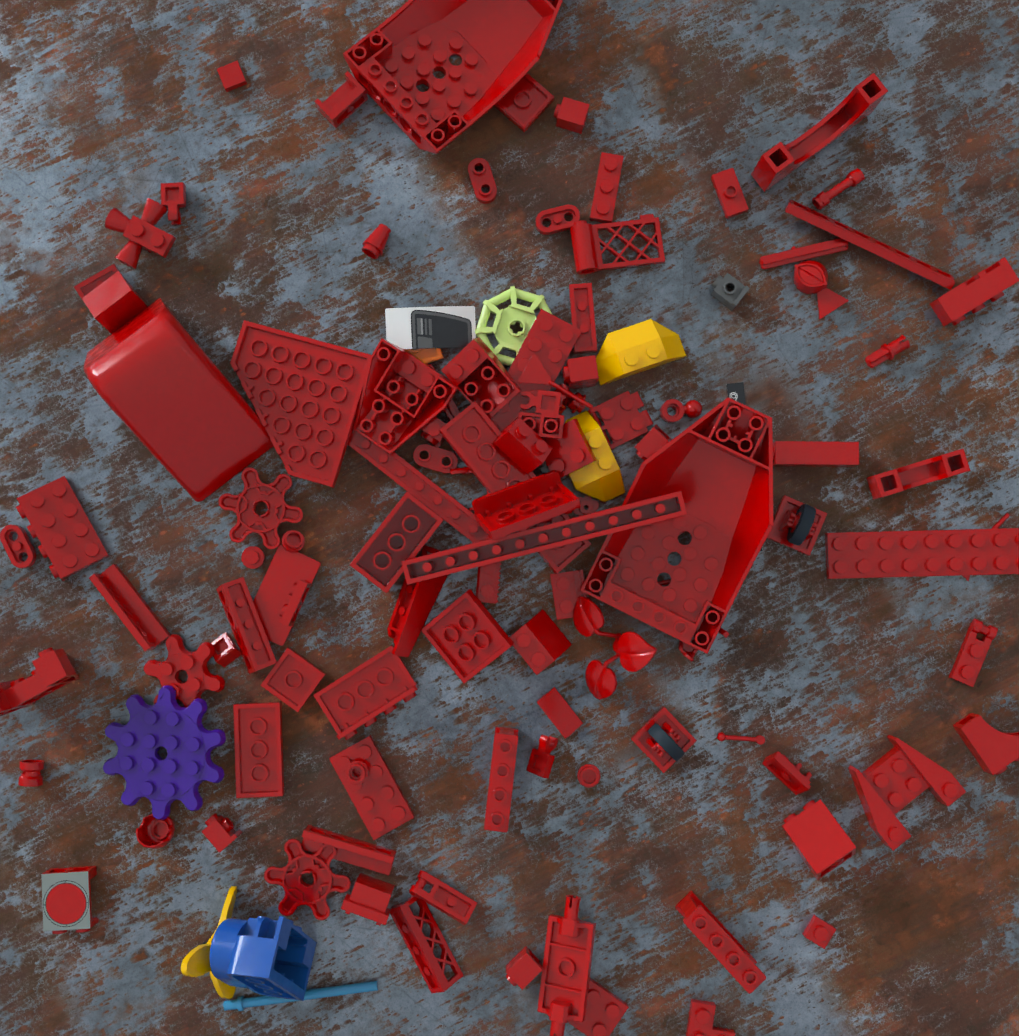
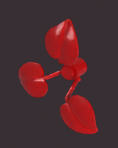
M585 596L578 597L573 613L574 625L578 632L585 637H590L596 633L599 636L615 638L613 650L617 654L605 661L604 664L597 659L592 660L585 672L586 683L590 692L595 698L600 700L610 697L617 687L615 673L610 668H607L610 663L620 658V663L624 669L629 672H636L644 668L652 660L657 649L648 644L635 632L629 631L621 635L620 633L600 631L599 629L604 625V617L601 610L589 598Z

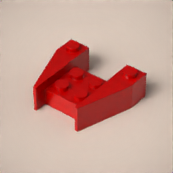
M50 647L41 651L38 654L40 657L32 661L35 670L31 672L32 676L0 683V716L35 704L37 700L80 679L63 648L54 650Z
M888 735L887 738L894 746L890 751L862 773L851 765L848 769L869 826L883 844L894 851L911 837L895 816L896 813L927 788L938 802L946 806H950L965 794L966 791L952 773L899 738Z

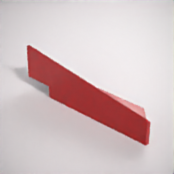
M424 545L421 556L441 550ZM448 575L408 585L406 579H404L387 628L388 636L394 640L392 654L409 657Z

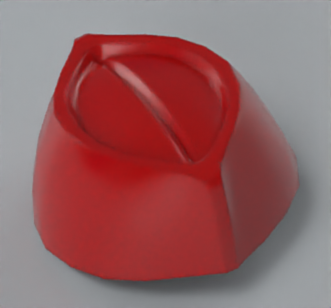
M808 260L795 264L794 284L800 292L812 295L828 286V272L822 263Z

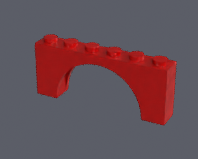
M873 73L855 86L851 93L834 110L803 135L787 145L779 142L764 153L751 173L752 177L762 190L766 192L870 115L887 94L888 90Z
M969 713L952 725L984 772L998 775L1007 769V765L1013 761H1019V732H1000L991 727L979 714Z

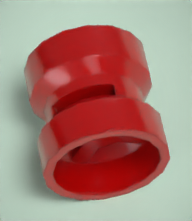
M21 760L19 769L23 772L19 777L18 785L25 787L43 785V776L40 771L44 769V760Z

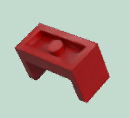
M348 71L344 74L346 82L323 103L318 98L314 101L318 111L335 129L368 100L366 89Z

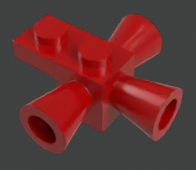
M147 198L141 219L134 215L129 219L117 208H113L106 217L105 228L123 233V236L129 241L115 259L136 270L142 249L166 258L176 238L155 227V225L168 209L160 203Z

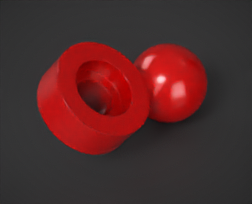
M670 399L664 402L660 408L662 419L668 423L679 421L684 414L690 418H697L702 413V405L696 400H690L683 405L676 399ZM668 408L674 409L673 416L668 414Z

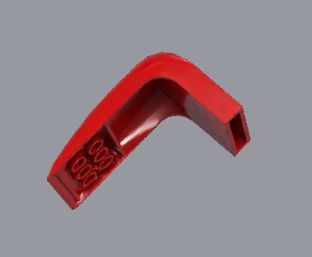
M158 298L87 352L83 368L94 389L195 501L201 502L273 447L270 437L258 415L184 329L161 298Z

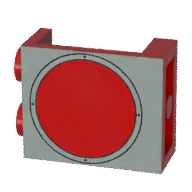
M96 866L50 868L41 874L43 931H52V934H62L67 932V930H76L77 933L90 931L99 922L98 917L92 918L90 880L97 875Z

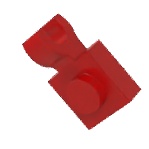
M183 182L161 183V205L168 208V220L171 221L172 225H181L180 208L186 207V186Z
M541 735L538 749H532L526 771L549 779L555 758L550 753L556 748L558 738Z

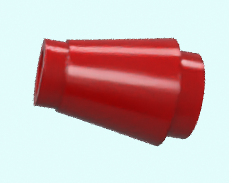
M379 224L362 243L363 253L372 259L382 256L391 230L386 225Z

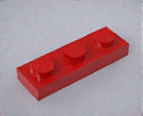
M601 152L589 220L612 223L624 156Z
M592 283L569 284L571 322L574 327L582 330L574 344V354L597 352Z

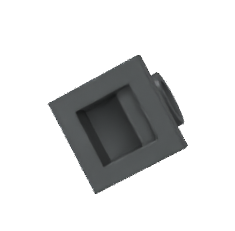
M727 273L724 277L719 275L712 284V287L715 289L711 296L732 311L750 288L747 285L744 286ZM726 285H728L730 288H732L733 291H732V292L727 291V290H726Z

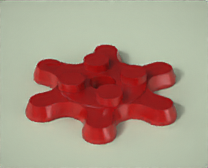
M246 468L241 474L244 482L242 493L238 495L225 493L219 498V506L222 509L233 511L237 515V523L229 532L230 539L233 542L240 543L249 534L258 533L261 535L266 548L275 549L280 545V537L277 532L278 526L282 522L298 523L303 518V511L299 507L289 506L284 500L285 493L292 486V479L287 474H280L273 483L265 484L260 480L256 469ZM260 502L266 503L268 511L263 515H259L256 512V506Z
M177 634L170 635L166 640L167 659L162 662L152 659L147 661L144 666V672L148 676L159 679L161 688L165 685L174 687L176 690V700H180L185 707H188L194 699L201 698L204 691L220 692L225 687L224 678L220 675L211 674L207 668L208 661L215 654V647L210 642L200 644L196 651L191 652L184 647L181 636ZM181 670L186 671L188 674L186 682L178 679ZM158 694L154 699V704L157 702Z
M289 839L284 846V850L288 855L287 865L285 867L271 866L264 873L266 882L278 884L285 890V897L278 905L279 912L284 916H290L298 906L307 905L312 909L316 919L325 920L330 915V907L326 901L327 895L333 891L344 893L351 886V881L346 875L335 874L330 868V862L336 856V847L323 844L317 853L311 854L303 850L299 840ZM312 873L314 882L311 884L305 883L302 875Z

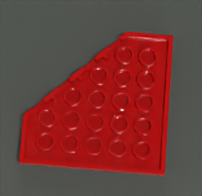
M244 320L230 364L238 375L241 385L251 400L255 412L263 427H265L277 454L283 461L288 475L334 488L356 419L371 355Z

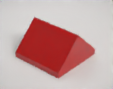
M117 271L82 298L93 317L111 334L148 307L120 271Z

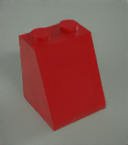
M821 799L817 802L814 800L808 802L803 806V812L797 816L795 813L789 815L783 820L785 824L782 825L783 831L817 880L854 856L857 848Z

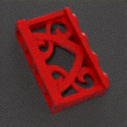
M495 726L484 829L488 831H508L518 745V729Z
M690 891L675 906L684 917V924L749 994L766 980L765 974L755 965L757 961L693 891Z

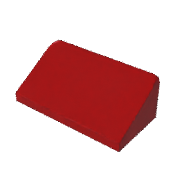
M555 687L536 701L565 739L583 724Z

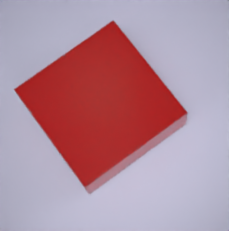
M238 61L217 68L226 92L247 84Z

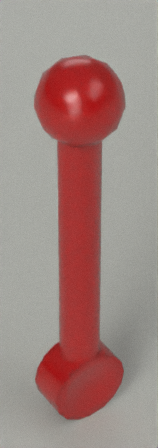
M723 732L717 735L719 741H751L759 745L765 743V738L762 735L747 737L725 735Z

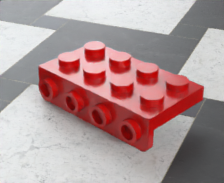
M555 470L472 501L476 521L492 540L504 539L508 534L516 531H525L532 525L548 522L553 517L561 514H570L574 509L581 507L579 498L561 483L560 475Z
M65 476L16 498L20 504L16 506L22 519L27 517L31 524L27 526V529L33 539L38 537L42 544L38 546V549L43 558L49 557L53 564L49 566V569L55 579L60 577L62 581H65L67 577L109 557Z
M393 645L313 695L338 734L336 735L338 740L342 737L348 740L358 733L356 729L364 724L365 727L370 726L377 721L375 716L382 712L387 715L397 708L395 705L397 702L403 699L406 703L417 695L415 691L419 689V686L400 656L392 654Z

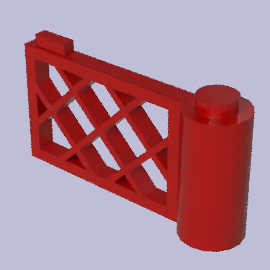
M653 214L640 215L639 220L594 225L587 223L585 220L574 222V226L570 228L576 273L583 275L601 270L664 263L665 255L659 217L654 218ZM654 224L655 234L651 239L640 231L644 225ZM628 227L635 232L629 241L619 234L622 228ZM599 230H607L613 235L607 244L599 238ZM636 235H639L648 242L642 251L631 243ZM615 237L626 245L620 254L609 246ZM649 245H652L658 250L659 258H650L644 251ZM627 247L638 254L635 260L628 261L622 256ZM605 250H608L616 257L613 263L603 264L602 254Z

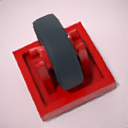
M784 495L773 518V528L767 539L810 556L827 513Z
M664 706L631 737V740L663 773L678 761L697 741Z

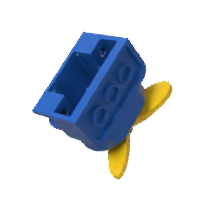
M231 886L217 929L208 942L198 945L185 956L181 964L182 974L188 977H198L210 972L211 980L218 995L225 999H231L234 996L236 987L248 988L264 996L304 1001L317 942L305 934L301 927L295 926L294 921L283 916H279L278 921L264 916L249 918L248 920L231 918L237 894V886Z

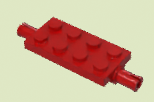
M566 895L564 916L551 914L548 918L537 1012L545 1013L549 1016L551 1020L550 1036H564L565 1023L570 1020L578 1022L585 1020L596 923L583 921L578 918L581 897L576 896L574 898V895Z

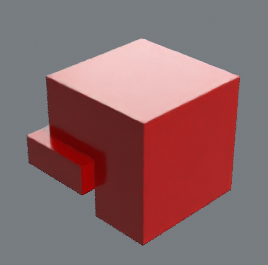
M360 873L351 895L347 894L345 896L341 909L345 910L346 914L350 915V913L375 921L377 922L376 925H386L391 909H388L387 906L395 885Z

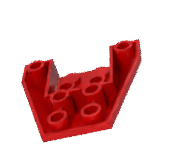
M381 338L369 360L353 429L389 454H392L447 407L458 388L447 377L411 353Z

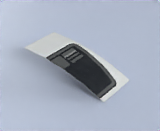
M474 306L385 309L386 340L402 349L462 348L476 338Z

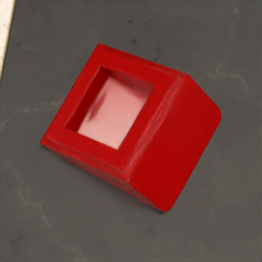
M227 632L211 642L215 647L213 657L223 667H226L242 655L240 649Z

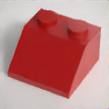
M543 609L509 636L514 642L513 647L536 675L553 663L572 645Z

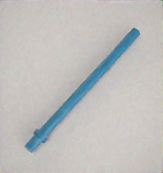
M370 981L309 989L305 992L304 1000L378 991V982ZM238 996L237 999L224 1001L223 1007L224 1011L234 1009L244 1011L245 1008L300 1000L269 996L249 998Z

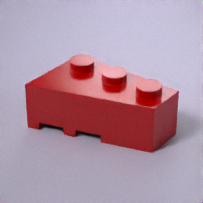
M1004 257L930 303V306L943 326L949 323L955 326L966 319L964 314L971 311L974 314L985 307V301L990 299L991 302H994L1004 296L1003 290L1017 283L1019 278Z

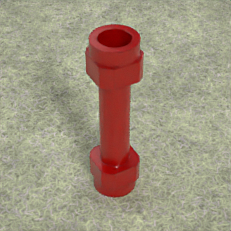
M857 168L851 171L845 180L827 192L822 191L812 199L814 207L817 210H821L841 192L850 186L855 187L865 179L863 172Z

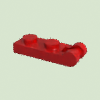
M978 619L972 620L948 678L974 687L991 642L997 635L998 629L996 627L983 625V622ZM978 633L983 634L981 640L976 639Z
M420 870L417 875L418 880L415 885L411 886L409 893L461 924L466 925L477 902L429 873ZM426 884L432 886L429 893L423 890Z

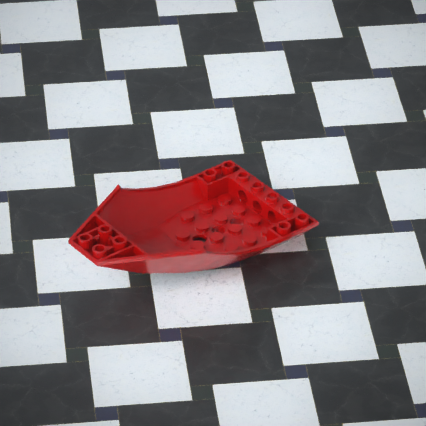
M408 0L382 24L344 52L343 56L355 79L366 89L367 94L419 149L437 154L495 106L540 59L563 0ZM452 55H457L462 59V63L458 66L452 65L449 62V58ZM440 71L444 73L445 77L441 79L436 78L433 73ZM420 84H424L429 89L425 92H421L416 87Z
M729 397L642 462L622 504L625 505L681 491L687 515L608 534L580 590L708 654L749 570L773 528L772 417ZM682 531H687L691 534V542L687 545H682L678 541V535ZM671 552L680 554L681 562L678 565L669 564L667 558ZM668 573L671 577L670 584L661 586L657 581L658 575Z

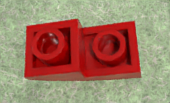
M519 412V418L541 438L562 439L564 415Z

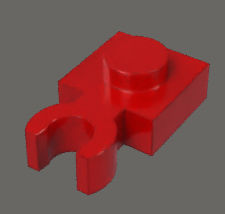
M538 390V395L533 396L530 392H521V396L529 397L530 402L527 405L520 404V408L529 410L532 407H536L535 413L559 415L562 393Z

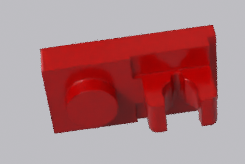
M779 751L767 756L762 762L795 795L810 789L811 786L809 784L811 782L809 780L812 774L810 772L804 775L801 774V763L793 765Z

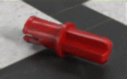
M901 335L889 344L881 345L879 350L865 358L867 366L874 368L886 360L891 361L895 355L910 348L909 341L903 342L906 337Z

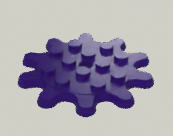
M165 685L159 690L158 699L154 705L146 704L138 694L131 695L126 701L130 714L129 722L127 724L112 722L105 729V735L116 742L118 752L115 757L106 760L103 770L108 775L121 774L125 778L126 789L121 796L122 803L127 806H133L139 799L146 797L152 804V815L159 820L168 818L171 804L175 800H180L190 811L199 810L203 805L202 797L198 791L200 783L203 781L219 783L224 778V770L212 762L211 752L214 748L225 743V732L221 729L207 730L204 728L202 718L208 708L205 700L197 698L188 707H181L176 702V690L170 685ZM161 746L166 748L168 753L164 760L157 753Z

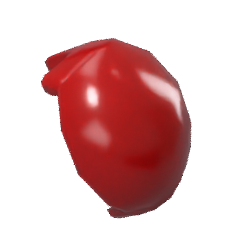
M152 814L144 817L140 827L136 829L137 841L146 848L158 849L166 846L171 841L175 832L174 821L169 816L164 820L156 819Z

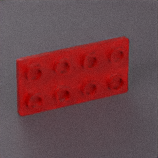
M282 545L278 546L253 601L267 639L280 646L285 645L321 566V562L299 552H288Z

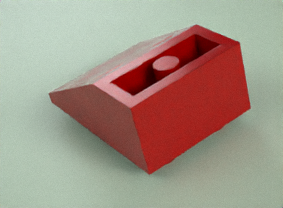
M480 337L473 339L441 369L471 404L476 401L490 419L521 391L496 355Z

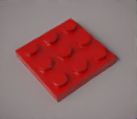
M471 589L466 591L421 629L422 633L464 684L514 644Z

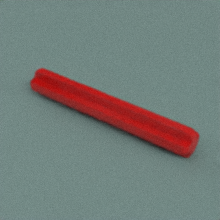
M842 238L761 256L759 263L763 270L846 251L848 250L849 243Z

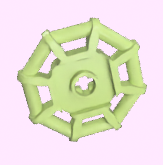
M510 286V289L489 300L483 301V308L475 334L483 340L503 365L511 367L515 358L500 354L502 349L514 351L517 355L536 319L534 311L539 307L540 310L543 309L550 314L552 312L542 294L539 296L516 289L515 286ZM517 298L531 302L532 305L527 307L517 304ZM511 299V305L507 308L499 310L496 307ZM490 313L495 314L496 318L493 327H486ZM516 322L520 323V327L523 328L517 334L513 333V330L510 329V326L515 325ZM493 333L496 341L499 343L495 348L490 343L487 337L488 334Z

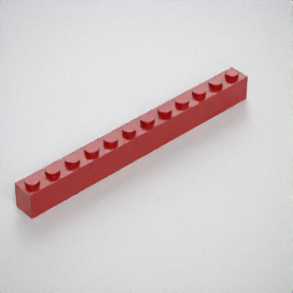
M676 491L545 524L525 531L508 534L504 539L492 540L490 538L401 561L408 585L687 515L682 492Z

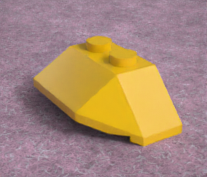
M652 319L608 333L596 357L600 386L686 357L679 335Z
M587 411L567 419L565 423L573 419L578 420L597 460L569 474L575 490L602 502H607L624 494L625 489L620 468L597 422Z

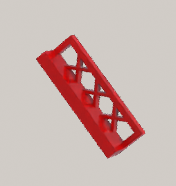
M112 564L101 574H93L89 577L144 651L154 650L167 640L170 633L117 564Z
M244 577L220 585L216 590L249 674L276 664L275 656Z
M308 825L302 834L303 841L301 845L305 851L317 853L323 844L336 847L337 850L336 856L333 859L390 875L397 852L395 850L312 825Z
M412 896L405 902L395 904L389 908L391 909L390 914L431 993L445 992L464 976L425 901ZM415 901L420 907L419 917L413 915L409 907ZM423 923H427L431 928L430 937L424 936L422 932ZM434 943L438 944L442 950L440 958H436L433 953ZM445 964L449 965L454 973L449 980L444 975Z

